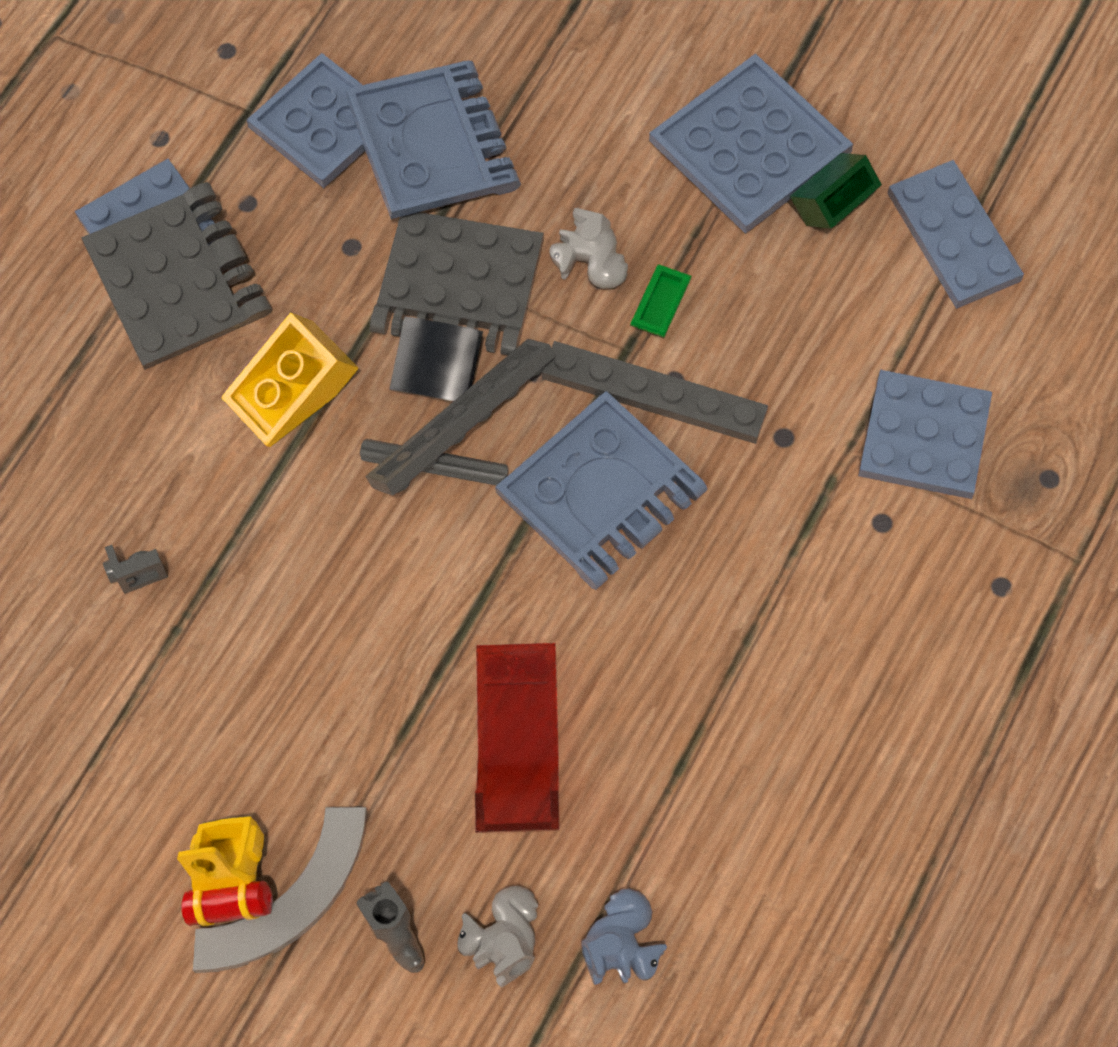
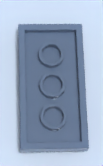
M954 160L889 186L888 195L956 309L1022 281L1024 273Z

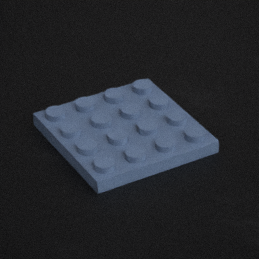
M756 53L649 133V141L745 234L791 199L790 196L837 155L840 153L850 154L853 148V143Z

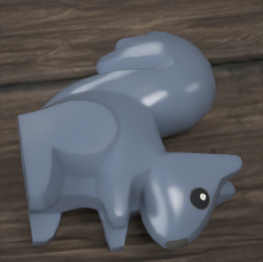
M621 889L619 892L611 895L610 901L605 905L608 915L596 921L586 938L581 941L582 954L594 985L600 984L606 971L611 969H617L623 983H627L631 977V968L639 979L648 981L655 975L659 959L667 949L666 944L639 946L634 934L647 928L651 922L653 911L650 902L641 892L633 889Z

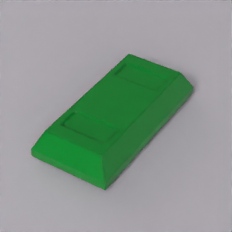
M657 264L630 326L665 338L692 276Z

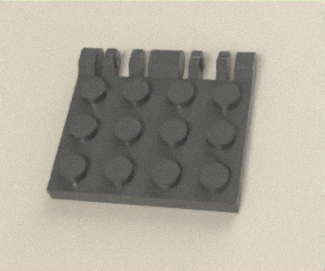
M208 182L189 188L178 197L81 237L144 370L264 318L272 312L266 296H261L263 290L257 283L238 290L234 295L229 286L247 279L254 271L251 265L243 264L240 266L247 257L236 235H227L232 229L229 222L226 220L220 221L201 231L198 224L216 216L222 210L220 203L215 200L217 196Z
M420 212L401 216L377 304L374 306L371 316L370 332L386 335L392 313L394 315L391 335L399 337L402 331L404 316H413L425 320L431 319L458 326L466 325L468 328L477 330L478 328L489 329L485 342L486 351L496 352L500 333L504 332L500 353L501 355L508 356L520 344L544 243V233Z

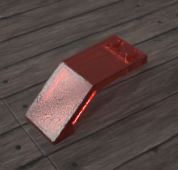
M556 643L476 645L478 761L475 790V832L560 831Z

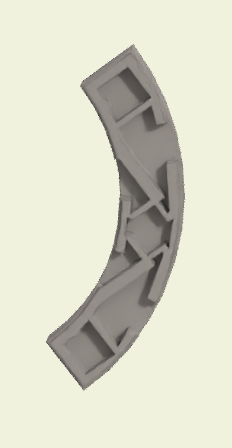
M325 807L321 836L311 860L297 881L273 903L271 914L260 916L253 920L243 919L228 925L196 929L193 971L195 973L219 972L248 965L249 962L282 950L312 928L339 897L353 870L355 862L358 860L366 831L367 808Z

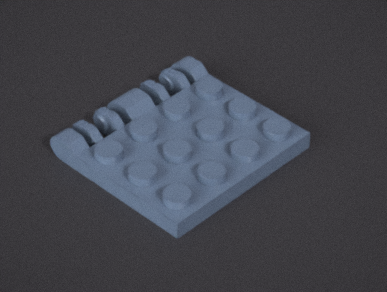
M462 61L346 89L348 105L390 219L492 193L498 195L509 193L521 186L516 170L512 169L514 166L510 157L489 161L484 159L503 153L506 145L502 138H499L501 131L493 111L488 110L490 104L486 97L482 96L463 101L461 99L476 95L483 88L473 61Z
M607 391L600 395L495 487L496 493L555 549L594 590H597L608 580L603 569L610 575L619 570L616 561L601 547L609 540L613 547L627 559H631L636 554L632 544L619 532L620 529L641 549L662 531L659 522L644 509L646 506L663 524L669 525L674 520L670 509L657 498L659 494L665 491L668 498L680 509L684 510L692 504L690 498L696 501L708 490L704 481Z

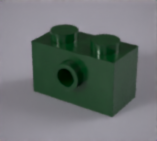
M840 153L795 191L790 198L806 226L832 229L882 184L866 155Z

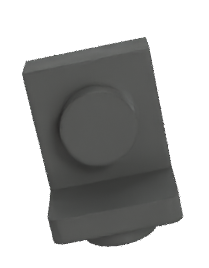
M113 545L105 547L109 560L103 562V566L111 584L118 582L124 594L168 578L164 564L156 549L136 552L128 560L121 562Z

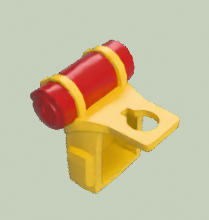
M251 816L221 819L199 824L197 833L192 837L190 850L178 852L177 860L191 877L192 890L184 893L181 903L182 916L187 925L209 926L233 920H253L260 916L271 914L273 905L272 891L267 882L256 881L257 866L262 857L264 834Z

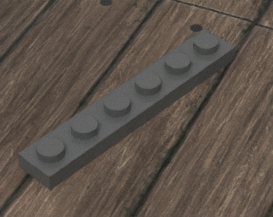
M531 339L525 340L365 477L371 487L392 496L405 490L414 477L424 469L433 466L442 453L449 447L461 442L470 429L477 423L489 418L492 411L504 400L513 397L518 392L519 387L527 380L544 370L545 365L555 357L550 344Z
M557 341L553 342L551 348L555 357L545 365L542 371V379L596 396H600L607 391L619 403L747 442L757 443L768 411V405Z

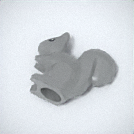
M574 208L573 217L575 218L576 230L560 229V240L563 243H555L551 245L549 250L552 261L560 269L561 278L565 280L569 276L576 261L588 262L587 275L594 286L603 289L619 286L628 275V264L625 262L624 255L616 253L617 240L611 229L610 220L603 214Z
M510 886L499 891L492 902L491 910L496 923L485 929L468 914H462L463 926L457 942L459 953L463 956L474 955L473 961L476 963L477 969L491 962L494 963V975L497 977L496 981L500 987H504L528 971L534 962L535 935L530 925V922L537 917L536 909L538 903L534 898V894L529 889L521 886Z

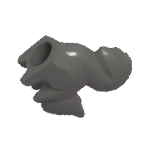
M384 882L381 886H377L375 891H371L358 899L356 904L376 939L387 944L390 954L397 963L411 973H418L424 966V958L415 935L410 929L411 915L389 882Z

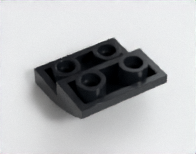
M404 316L389 390L429 397L439 401L454 402L472 386L483 331Z

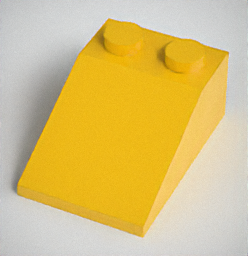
M290 312L221 398L266 446L271 447L336 397L359 367L314 321Z

